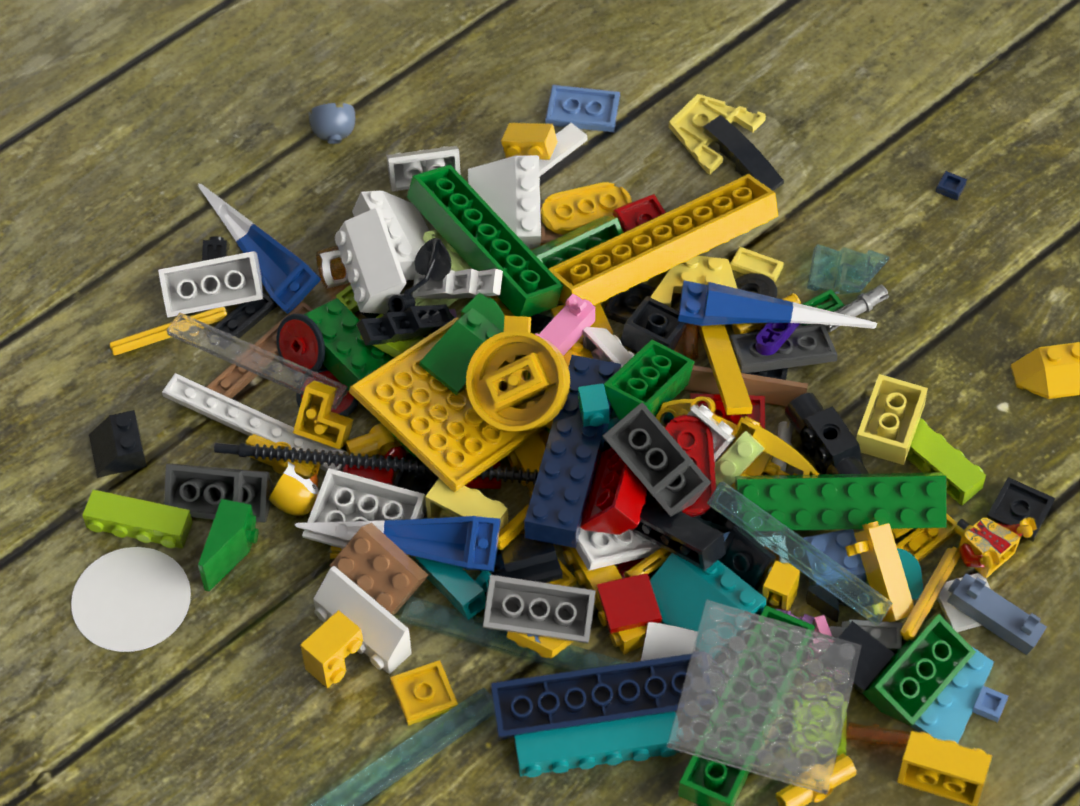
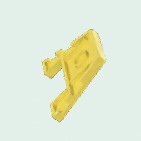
M697 94L669 121V128L705 172L711 175L723 163V156L707 147L713 140L704 133L703 126L722 115L730 123L734 121L753 133L765 121L766 114L762 112H757V114L747 111V108L741 106L734 108L725 105L724 101Z
M697 255L687 262L670 268L651 295V298L671 307L673 293L681 294L684 280L708 285V282L733 288H737L728 259Z

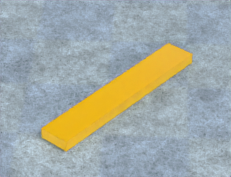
M697 325L726 414H752V404L725 325Z

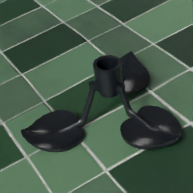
M433 238L420 248L415 258V270L418 274L425 275V278L410 289L405 290L404 294L393 295L388 301L389 310L387 313L405 312L410 306H415L416 302L411 295L412 292L428 282L430 278L434 281H441L450 273L452 266L451 257L440 239ZM361 312L368 319L377 318L380 315L379 313Z

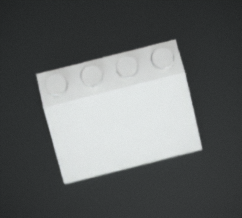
M513 156L468 169V184L530 250L541 246L539 156Z
M384 191L361 192L352 211L353 215L358 216L374 208L381 209L405 280H414L415 274H418L415 270V258L420 248L425 244L423 241L424 232L429 231L419 210L411 202Z
M328 468L307 523L423 519L427 510L425 494ZM304 530L302 534L303 538L342 549L349 543V540Z

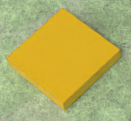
M440 660L390 677L408 726L458 709V703Z

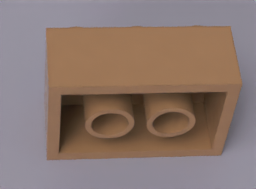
M373 523L361 527L330 564L331 567L335 566L392 615L402 608L428 577V574Z

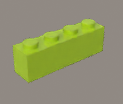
M920 418L906 459L923 473L942 472L946 475V493L963 506L983 489L986 474L978 465H974L965 458L959 449H955L946 442V439L941 434L933 431L925 420Z
M92 490L82 514L86 528L93 532L100 533L103 531L112 533L120 538L131 537L143 543L154 542L162 544L167 548L177 547L183 549L193 524L190 510L98 490Z

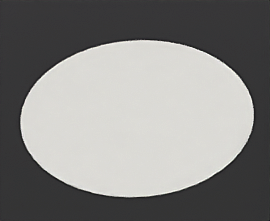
M129 547L115 550L95 560L79 577L72 594V615L81 633L92 643L102 648L119 652L147 649L168 638L183 622L190 605V584L182 567L173 558L160 551L144 547Z

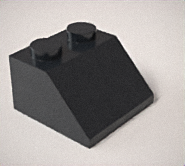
M646 296L626 321L621 343L637 353L651 340L674 350L688 323L678 321L679 311Z
M135 410L109 415L89 434L97 478L147 467Z

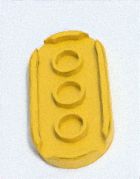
M602 182L548 196L542 204L540 217L543 224L549 230L565 235L605 215L614 217L612 214L614 209L632 203L629 193L621 186L618 188L613 183Z

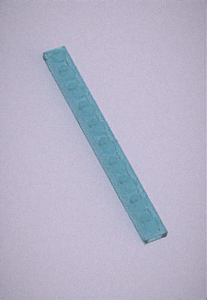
M412 596L408 599L401 615V622L563 672L630 663L574 645L567 646L552 659L544 658L538 652L527 647H520L516 642L508 639V631L483 628L484 618L474 615L467 620L458 610Z

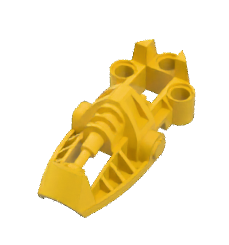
M706 396L696 397L695 399L673 400L662 404L656 419L665 428L667 425L664 423V416L668 412L672 413L674 417L687 415L693 405H698L699 402L705 401L708 404V408L715 413L716 405L711 398ZM713 414L712 418L718 423L723 421L733 429L731 434L736 437L724 453L745 431L765 448L740 476H763L764 473L768 475H790L782 471L780 466L771 462L772 456L804 471L803 475H819L815 468L796 449L770 431L762 428L758 421L746 416L745 418L741 417L738 425ZM735 482L728 488L735 492Z

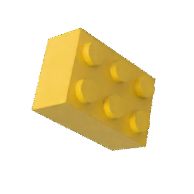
M911 731L897 783L970 806H978L992 755L986 754L978 748L970 749L960 746L952 740L943 741L933 738L925 732L917 733Z

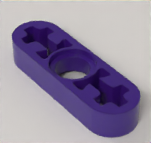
M767 323L756 336V351L766 356L775 354L800 323ZM773 329H783L784 331L777 332L773 331Z

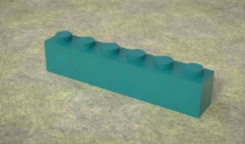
M675 712L515 735V749L520 776L537 777L547 772L564 773L574 768L591 769L596 765H617L627 760L644 761L654 756L671 757L676 753H680L681 738Z

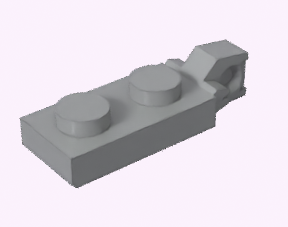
M849 620L843 621L842 627L829 626L833 640H836L853 621L889 650L899 651L902 647V635L900 634L902 623Z

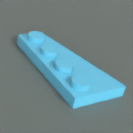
M973 648L976 653L911 727L918 732L928 733L933 738L943 741L952 740L959 743L994 661Z

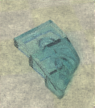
M817 244L813 251L807 289L820 292L832 289L835 294L859 293L887 263L889 256L871 250L863 254L845 247L837 251Z

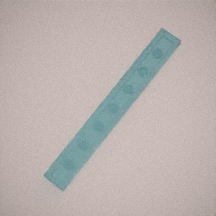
M724 481L719 483L709 499L708 505L874 625L878 626L893 604L890 600Z
M483 687L310 806L363 805L494 715L492 696Z

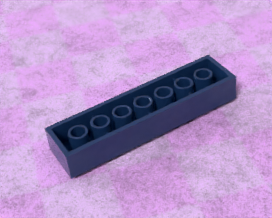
M572 355L568 367L570 373L568 399L553 420L524 523L525 538L576 548L581 531L580 524L605 442L603 435L608 431L613 407L607 398L609 423L600 426L583 427L578 403V387L605 384L621 369V364Z
M705 652L491 683L490 687L498 741L515 739V735L669 712L683 714L710 710L713 706Z

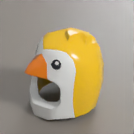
M287 461L285 465L286 470L275 486L269 500L276 508L287 514L295 516L308 514L312 511L319 493L317 474L309 479H303L295 473V465Z

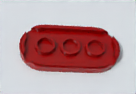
M681 415L671 420L665 429L711 482L694 504L682 510L683 513L695 517L705 513L712 506L716 496L713 437L709 427L699 418L691 415Z

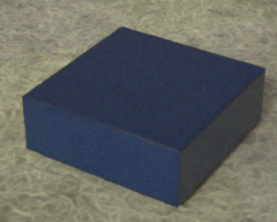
M945 171L936 187V193L957 201L966 186L967 179Z

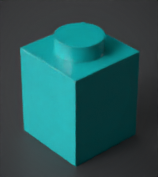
M604 383L578 387V403L583 427L600 426L609 423V405Z

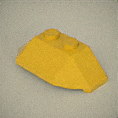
M1080 342L1038 347L1012 363L1011 371L1016 387L1022 390L1026 389L1033 394L1047 399L1080 395Z

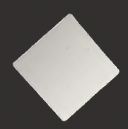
M649 622L641 661L693 654L698 632Z

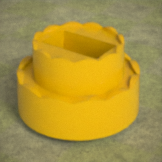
M505 331L490 337L475 351L467 369L466 388L474 410L484 421L506 431H528L548 424L559 414L568 399L570 373L561 352L546 339L526 331ZM526 371L531 373L529 380H525L523 377ZM503 382H506L508 384V388L506 391L502 386Z

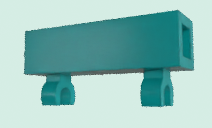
M411 556V559L428 574L427 579L467 620L485 608L486 596L484 592H487L488 581L491 575L488 571L480 573L474 581L462 568Z

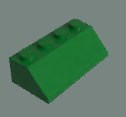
M605 215L531 251L549 269L623 234L617 217Z
M654 340L647 343L604 384L606 396L619 420H622L642 402L656 417L662 404L672 401L688 385L695 361Z
M937 614L924 621L916 637L913 640L909 639L863 694L880 712L912 726L976 651L940 614Z

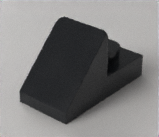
M860 580L808 586L807 604L832 621L838 622L839 604L849 606L860 602L862 591Z

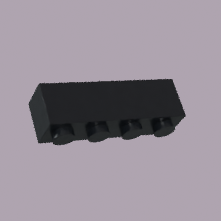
M646 493V502L641 510L640 522L636 528L631 530L632 532L704 571L726 554L723 533L682 511L671 517L655 497Z

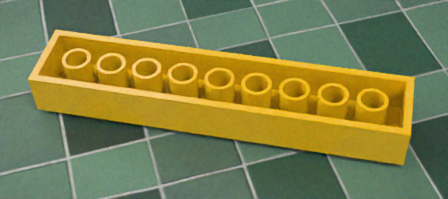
M747 174L549 268V270L564 285L559 300L566 305V300L572 294H575L582 299L590 301L594 306L608 300L612 296L627 291L641 282L648 281L650 278L666 272L670 268L687 262L699 254L708 252L722 243L747 233L757 226L766 224L778 217L775 192L750 174Z

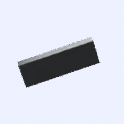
M263 292V299L240 304L209 330L207 337L225 351L277 307L276 302Z

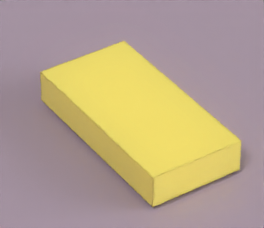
M740 246L730 263L731 269L745 275L751 273L763 274L771 278L774 283L784 265L782 261Z

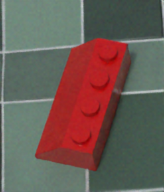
M612 447L602 452L580 528L587 531L621 535L629 529L633 530L639 524L641 510L646 502L647 488Z

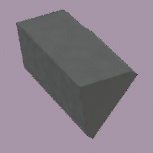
M643 402L603 435L604 439L671 517L694 504L711 484L709 479Z
M166 464L164 505L190 510L191 517L214 519L221 499L250 504L253 515L256 516V522L265 523L267 521L272 503L269 498L274 490L269 472Z

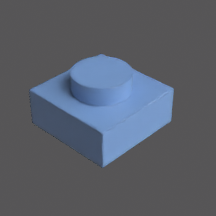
M983 686L972 712L998 723L1008 696Z

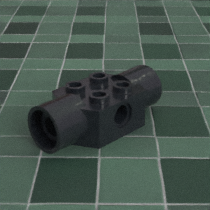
M813 393L802 394L787 405L785 415L800 435L802 449L805 455L811 457L814 461L819 475L870 474L863 465L859 443L833 406L824 409Z

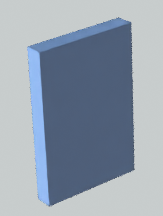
M552 85L545 122L546 124H553V126L566 127L572 123L579 129L614 132L620 92Z

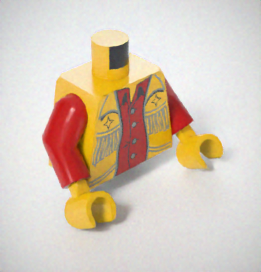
M1031 517L1024 518L1020 521V524L1013 525L999 524L988 518H982L972 526L964 519H961L955 525L953 531L962 537L957 550L960 552L965 566L974 567L984 578H987L1015 554L1020 536L1023 534V537L1030 538L1033 531L1037 529L1035 519Z

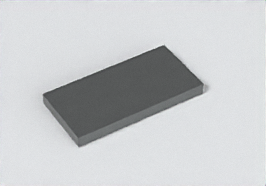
M824 324L798 326L778 351L768 356L759 354L755 349L756 336L760 332L729 336L741 373L837 361V352ZM775 329V330H773V331L782 332V331H784V330H783V329Z

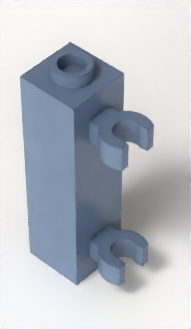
M966 573L961 580L956 578L947 590L951 593L947 600L948 603L1027 655L1035 647L1047 626L1039 622L1041 620L1033 613L1027 614L985 586L986 582L979 577L975 579Z

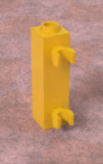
M878 521L862 525L864 530L854 533L856 543L845 546L848 557L860 554L875 603L863 608L865 616L868 618L878 615L879 620L882 622H893L907 618L914 608V604L890 524L879 526Z

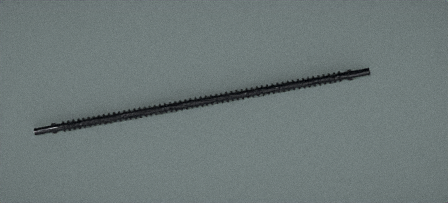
M215 443L214 453L239 455V457L254 456L255 459L262 457V460L268 457L270 461L273 458H276L277 461L283 459L284 462L290 459L292 463L295 460H298V463L305 461L306 464L312 461L314 465L317 462H320V465L327 463L328 466L334 463L336 467L342 464V467L349 465L350 468L356 465L357 469L364 466V469L371 467L372 470L378 467L379 471L382 468H386V471L393 469L394 472L400 469L401 473L404 470H408V473L415 471L418 474L419 471H422L423 475L426 472H430V475L434 474L423 462H420L419 458L416 461L409 458L407 461L405 457L398 460L397 456L394 459L387 456L385 459L383 455L376 458L375 454L372 457L365 454L363 457L361 453L354 456L353 452L350 455L343 452L341 455L339 451L333 454L331 450L328 453L322 450L319 453L317 449L314 452H311L309 448L306 451H303V448L297 451L295 447L292 450H289L287 446L284 449H281V446L275 449L273 445L267 448V445L260 447L259 444L251 446L245 443H240V445ZM491 466L474 479L481 477L484 480L485 477H488L489 481L492 478H496V481L503 479L504 482L510 479L512 483L514 480H518V483L525 481L526 484L532 481L535 485L538 471L535 469L534 472H530L529 468L527 471H523L522 468L517 471L515 467L512 470H508L507 466L504 469L497 466L495 469Z

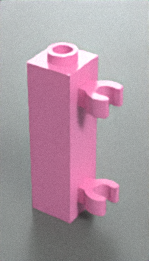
M572 294L566 300L565 307L540 334L536 333L535 335L552 343L564 356L583 335V329L590 327L595 322V306L590 301Z

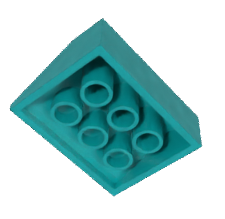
M671 553L650 580L662 617L661 623L697 631L698 635L694 651L697 653L705 652L706 661L710 664L757 624L766 606L765 597L719 560L704 571Z

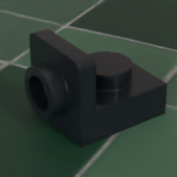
M212 236L209 240H203L202 261L226 257L230 244L223 237Z

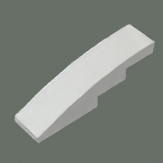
M474 269L450 270V273L441 281H434L430 278L428 282L415 290L412 296L417 299L474 298L479 292L486 297L500 295L503 271L498 269L484 271ZM415 274L414 285L423 280L425 275Z

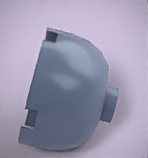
M335 103L323 104L314 107L312 113H308L311 130L318 138L328 141L329 144L341 143L342 139L352 133L355 126V109L349 104L343 103V108L336 107Z

